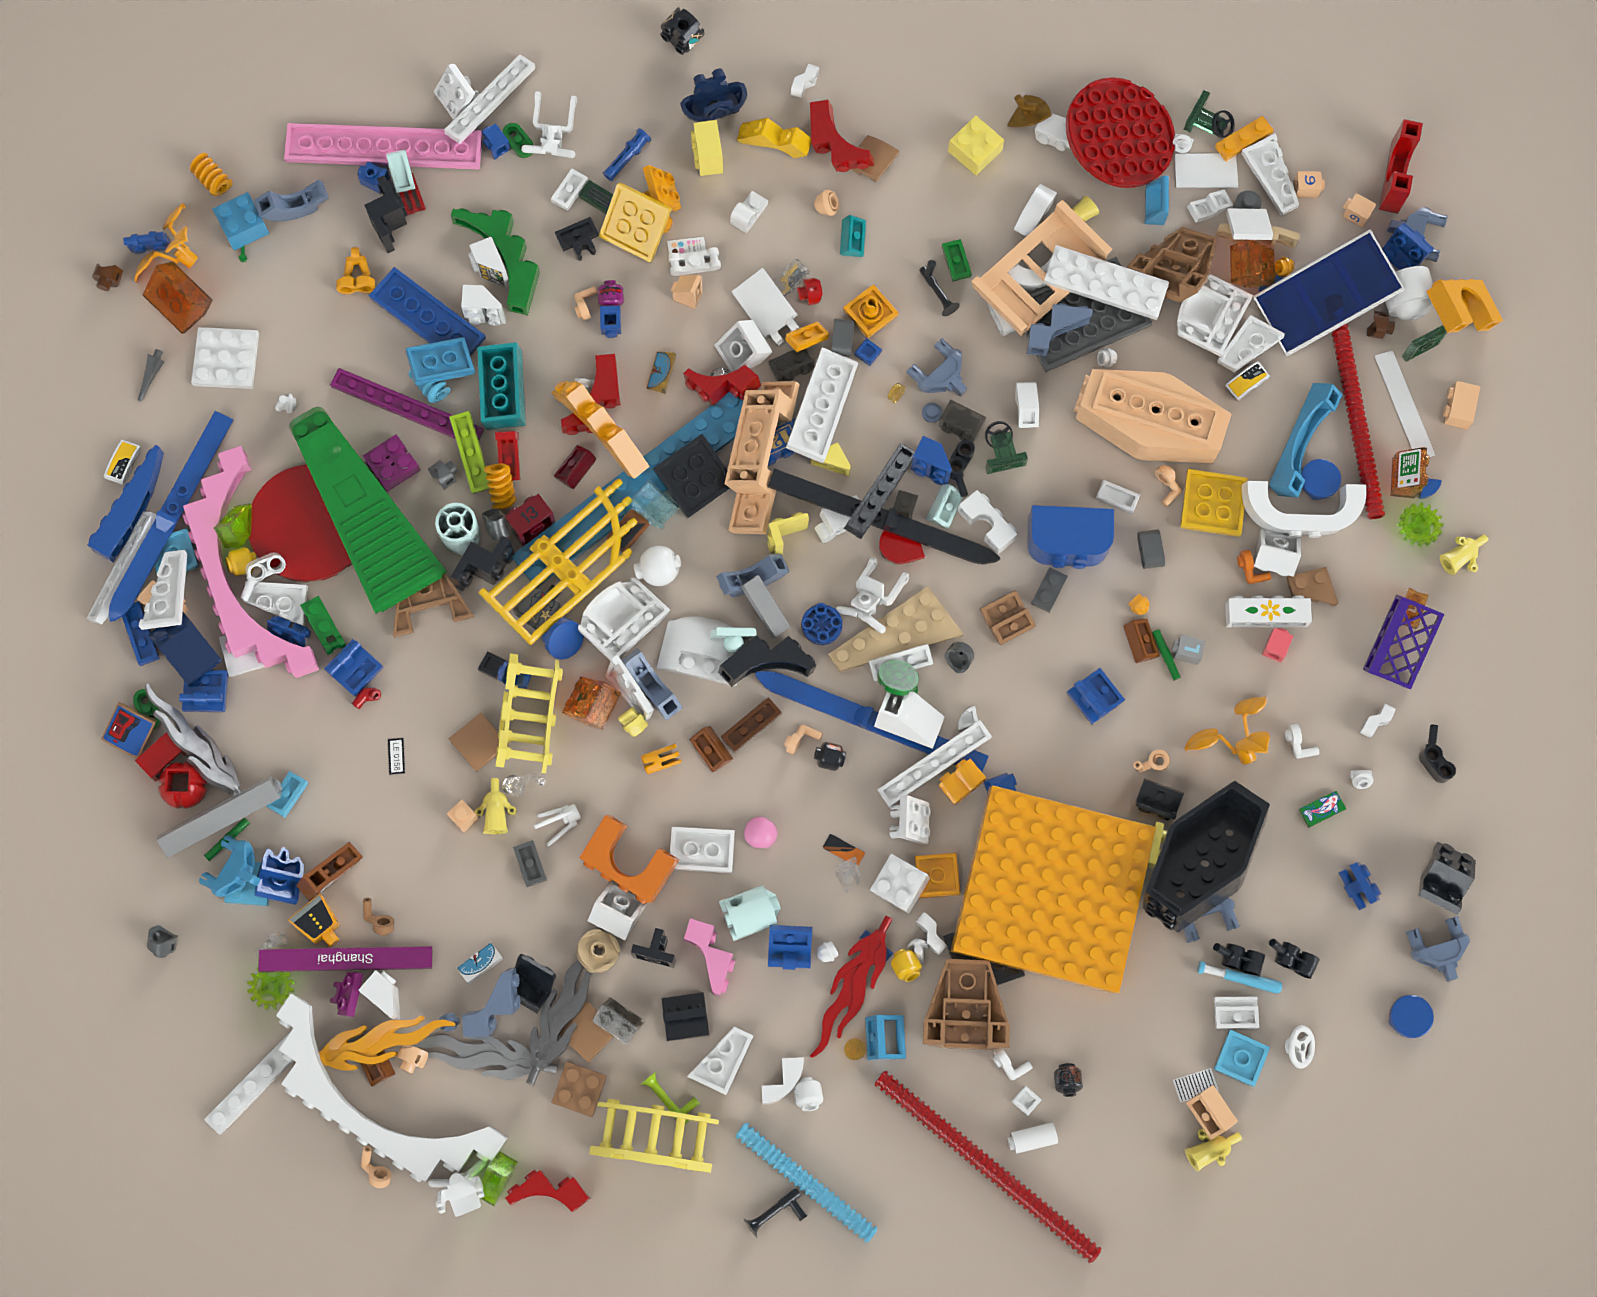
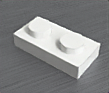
M571 168L552 196L551 202L569 211L588 183V177Z

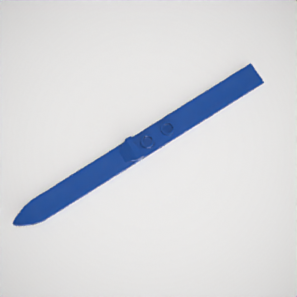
M214 411L116 589L109 605V621H116L126 615L131 609L184 512L183 506L187 505L228 432L233 419Z
M770 671L755 672L756 678L764 688L774 694L928 755L950 741L937 736L932 749L874 727L879 712L874 711L872 707H864L780 673ZM973 750L954 763V765H957L963 759L966 761L971 759L980 771L983 772L989 756Z

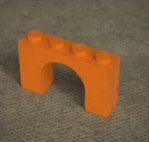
M605 815L579 858L584 861L583 865L591 870L595 868L600 871V876L611 882V880L617 882V887L622 891L634 893L636 895L635 899L643 904L654 903L680 859L663 848L657 849L642 873L636 876L624 874L615 864L614 849L626 830L627 825L612 815Z

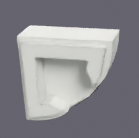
M975 706L968 708L961 715L958 722V731L965 730L978 722Z

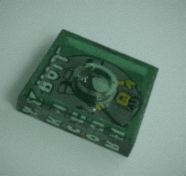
M1442 325L1413 340L1402 355L1405 362L1438 346L1447 334L1444 326Z

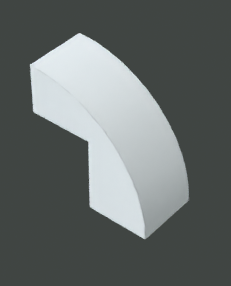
M1040 184L1025 206L1014 230L1028 236L1040 225L1043 216L1051 208L1057 192Z
M804 1057L782 1058L783 1085L762 1086L763 1105L781 1100L794 1089L802 1074Z

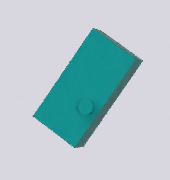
M517 342L477 347L481 423L486 430L526 426L521 348Z

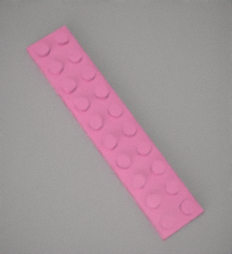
M288 123L284 160L285 162L346 165H366L367 162H370L376 166H389L386 153L405 149L410 167L480 169L483 134L482 130H474L459 144L447 136L444 129Z

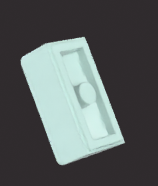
M950 484L942 485L926 520L949 529L958 506L963 497H960L959 490Z

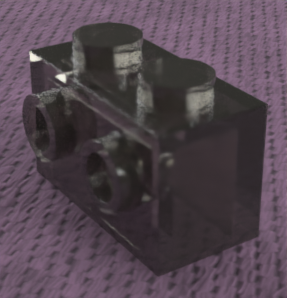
M950 399L939 420L938 426L945 433H953L959 436L960 440L967 439L974 444L985 424L986 417Z

